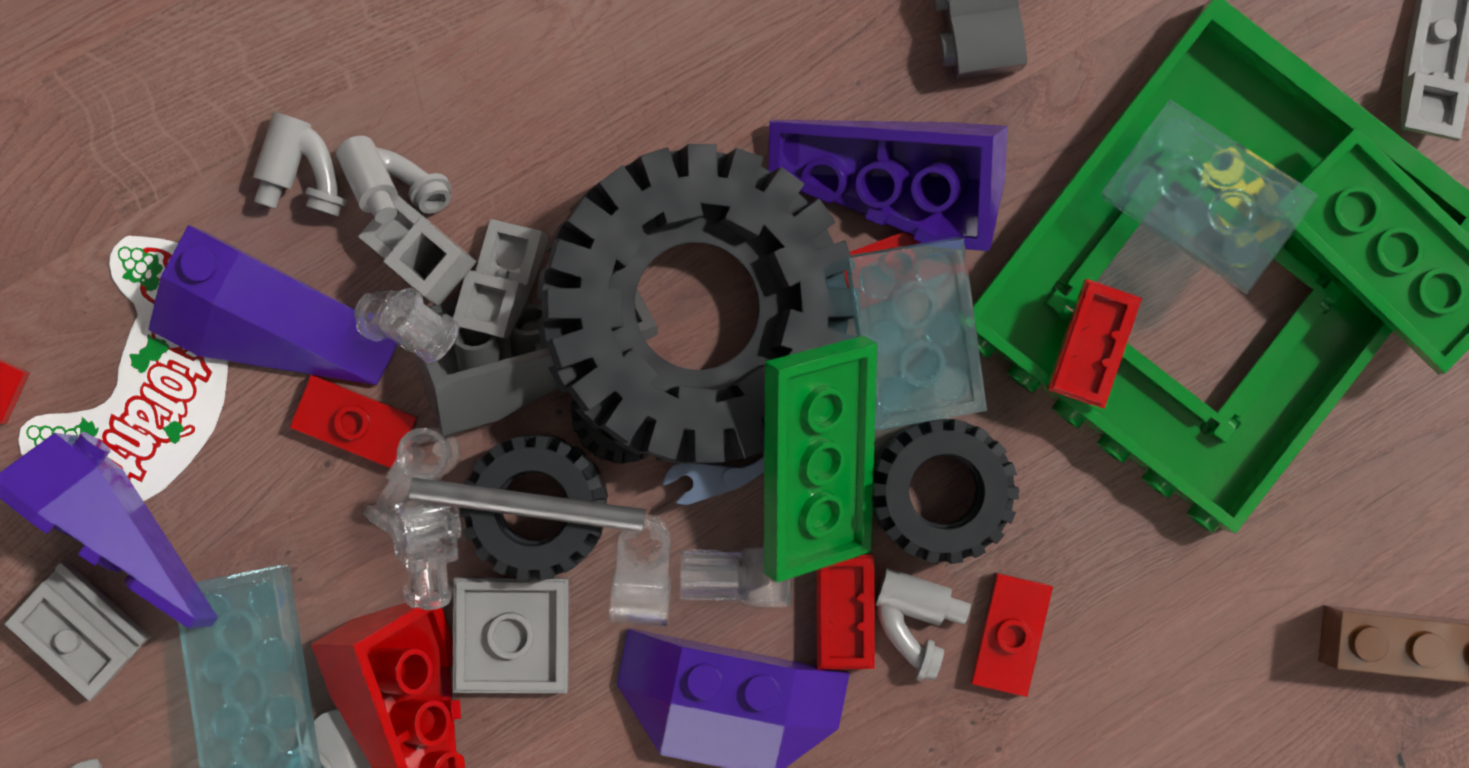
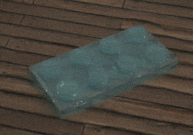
M281 564L196 582L218 616L212 627L187 628L178 622L200 768H321L290 566Z

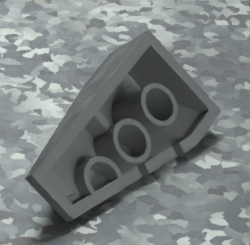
M637 290L635 296L636 319L641 334L646 341L658 335L657 325ZM532 295L528 296L522 313L508 339L451 325L458 299L444 302L440 306L436 304L405 313L406 323L427 398L443 436L499 421L559 388L548 369L554 365L548 348L541 349L536 320L542 317V303H533Z

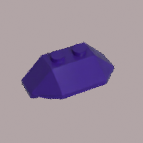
M628 628L617 686L662 756L723 768H786L839 729L850 673L838 669H817V665Z

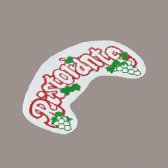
M127 236L113 248L109 262L112 278L121 292L134 303L138 314L130 330L119 364L117 385L112 396L105 403L94 409L73 413L45 414L35 416L21 427L18 438L22 456L53 433L79 435L81 432H86L109 447L110 453L107 457L124 470L142 500L145 501L164 490L190 464L215 429L224 404L228 361L197 356L148 330L161 275L178 242L151 237Z

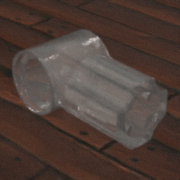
M764 546L741 547V551H719L716 549L681 551L680 600L741 601V605L752 607H787L792 605V578L776 583L764 574Z

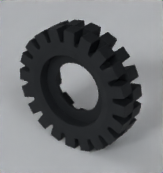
M687 144L682 149L676 151H669V148L666 147L641 155L630 164L620 166L589 189L570 209L572 212L567 219L557 227L546 250L550 255L546 267L540 270L536 300H542V317L536 321L541 349H549L554 363L548 369L561 393H570L578 404L574 410L594 430L603 429L613 437L611 442L635 454L645 453L656 457L658 461L679 464H706L747 458L763 452L765 430V361L856 337L847 334L848 319L859 317V289L847 288L844 271L855 268L846 240L834 244L827 228L836 221L821 200L817 199L808 203L799 194L804 183L783 167L773 172L761 167L764 158L762 156L739 148H735L728 154L717 152V144ZM701 243L720 248L741 263L754 284L758 301V315L753 334L738 355L718 367L693 370L671 364L652 350L639 329L635 313V296L640 278L648 265L658 255L674 246Z

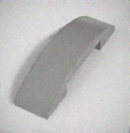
M1416 0L1404 65L1401 96V129L1453 141H1459L1462 138L1469 100V83L1465 82L1469 60V0Z

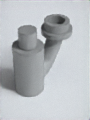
M273 112L253 174V178L261 180L254 202L276 209L282 188L292 189L301 157L305 155L309 160L317 183V189L309 187L306 189L305 194L309 195L306 206L339 217L342 206L347 207L349 200L339 197L332 159L323 139L311 128V124Z
M367 136L351 137L341 143L336 151L337 160L359 207L365 212L372 213L378 223L390 222L397 215V210L393 204L397 198V190L390 175L410 187L409 198L412 204L423 213L439 212L451 201V184L446 176L438 173L428 174L402 155L376 147L372 139Z
M886 567L875 598V606H878V617L882 629L897 650L916 668L915 680L923 682L925 678L935 681L943 661L944 649L935 646V641L929 639L925 641L922 647L906 626L904 615L937 626H941L944 619L965 625L971 604L952 598V588Z

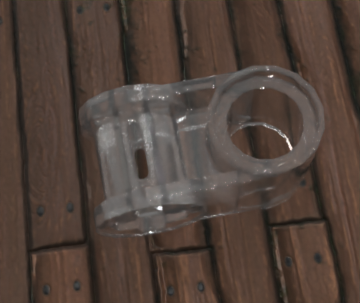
M645 514L643 528L649 529L651 539L660 541V545L652 546L649 555L639 554V545L632 544L629 539L637 538L639 532L621 531L617 543L616 571H614L612 581L610 622L668 626L671 575H669L670 530L666 523L658 516Z

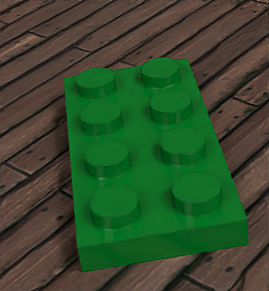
M1355 127L1335 145L1270 213L1438 375L1445 374L1469 350V234L1358 127Z
M864 335L765 361L764 574L776 583L871 552L877 343Z

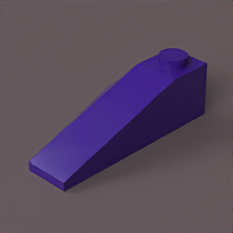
M769 121V171L773 172L783 167L804 183L800 191L825 202H836L866 215L865 219L879 225L887 224L913 235L915 240L931 247L989 251L1005 185L1008 126L957 122Z
M190 225L187 226L161 275L148 328L149 331L197 356L374 385L379 384L404 336L396 330L216 236Z
M81 432L79 435L53 433L0 472V499L31 524L46 534L54 528L65 535L74 537L82 543L80 546L82 550L79 552V556L94 566L98 563L115 572L125 571L129 575L124 581L130 590L187 628L212 627L218 616L124 470L107 457L110 449L102 441L86 432Z

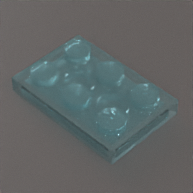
M1169 99L1101 192L1104 200L1247 295L1318 197V194L1171 99Z
M956 237L845 256L856 337L864 335L877 343L875 431L987 411L964 239Z

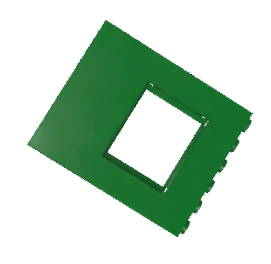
M1209 0L1199 10L958 320L957 324L966 330L961 339L987 359L994 352L1011 365L1006 374L1028 392L1034 394L1040 388L1056 400L1051 409L1067 423L1077 429L1085 423L1101 435L1096 444L1121 464H1124L1130 458L1142 467L1146 472L1141 477V480L1166 499H1169L1175 493L1187 502L1191 507L1186 512V515L1211 534H1214L1218 528L1236 534L1393 331L1288 229H1285L1257 245V247L1312 290L1217 412L1129 343L1126 344L1105 409H1101L1046 390L1072 312L1066 308V305L1072 310L1074 309L1083 280L1097 281L1173 182L1240 231L1245 238L1259 232L1260 229L1224 202L1218 192L1209 190L1199 180L1197 169L1205 163L1215 177L1220 179L1227 178L1230 168L1223 154L1230 149L1237 152L1242 159L1244 170L1241 178L1246 186L1261 178L1277 205L1355 127H1358L1468 234L1469 190L1226 0ZM1210 418L1215 420L1218 424L1212 422Z

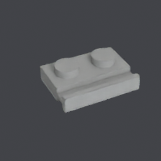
M68 561L59 563L51 576L39 585L5 623L13 633L89 701L95 699L134 657L139 648L151 638L150 635Z

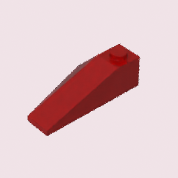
M428 595L354 618L311 644L329 695L372 768H465L464 756L456 750L454 720L461 719L460 700L452 698L450 667L453 666V637L438 595Z

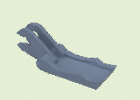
M764 456L743 467L703 463H678L673 465L665 474L663 486L678 480L680 476H689L693 480V487L676 501V504L689 505L736 490L764 472Z

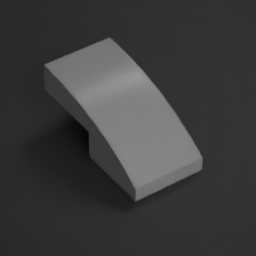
M490 219L476 271L469 270L464 277L451 325L508 339L531 292L549 235L540 230Z

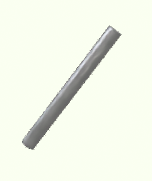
M415 477L412 478L409 489V501L642 533L646 509Z

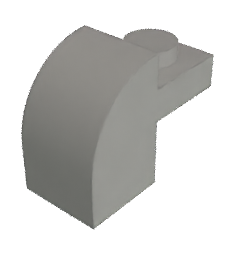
M397 195L393 203L397 210L396 217L387 223H378L373 218L358 237L385 259L383 262L419 293L440 306L477 261L403 198Z

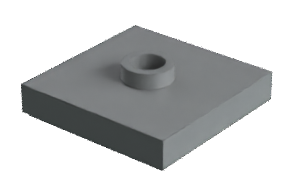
M455 577L453 693H568L569 577H554L542 581L541 578L523 581L516 580V577Z

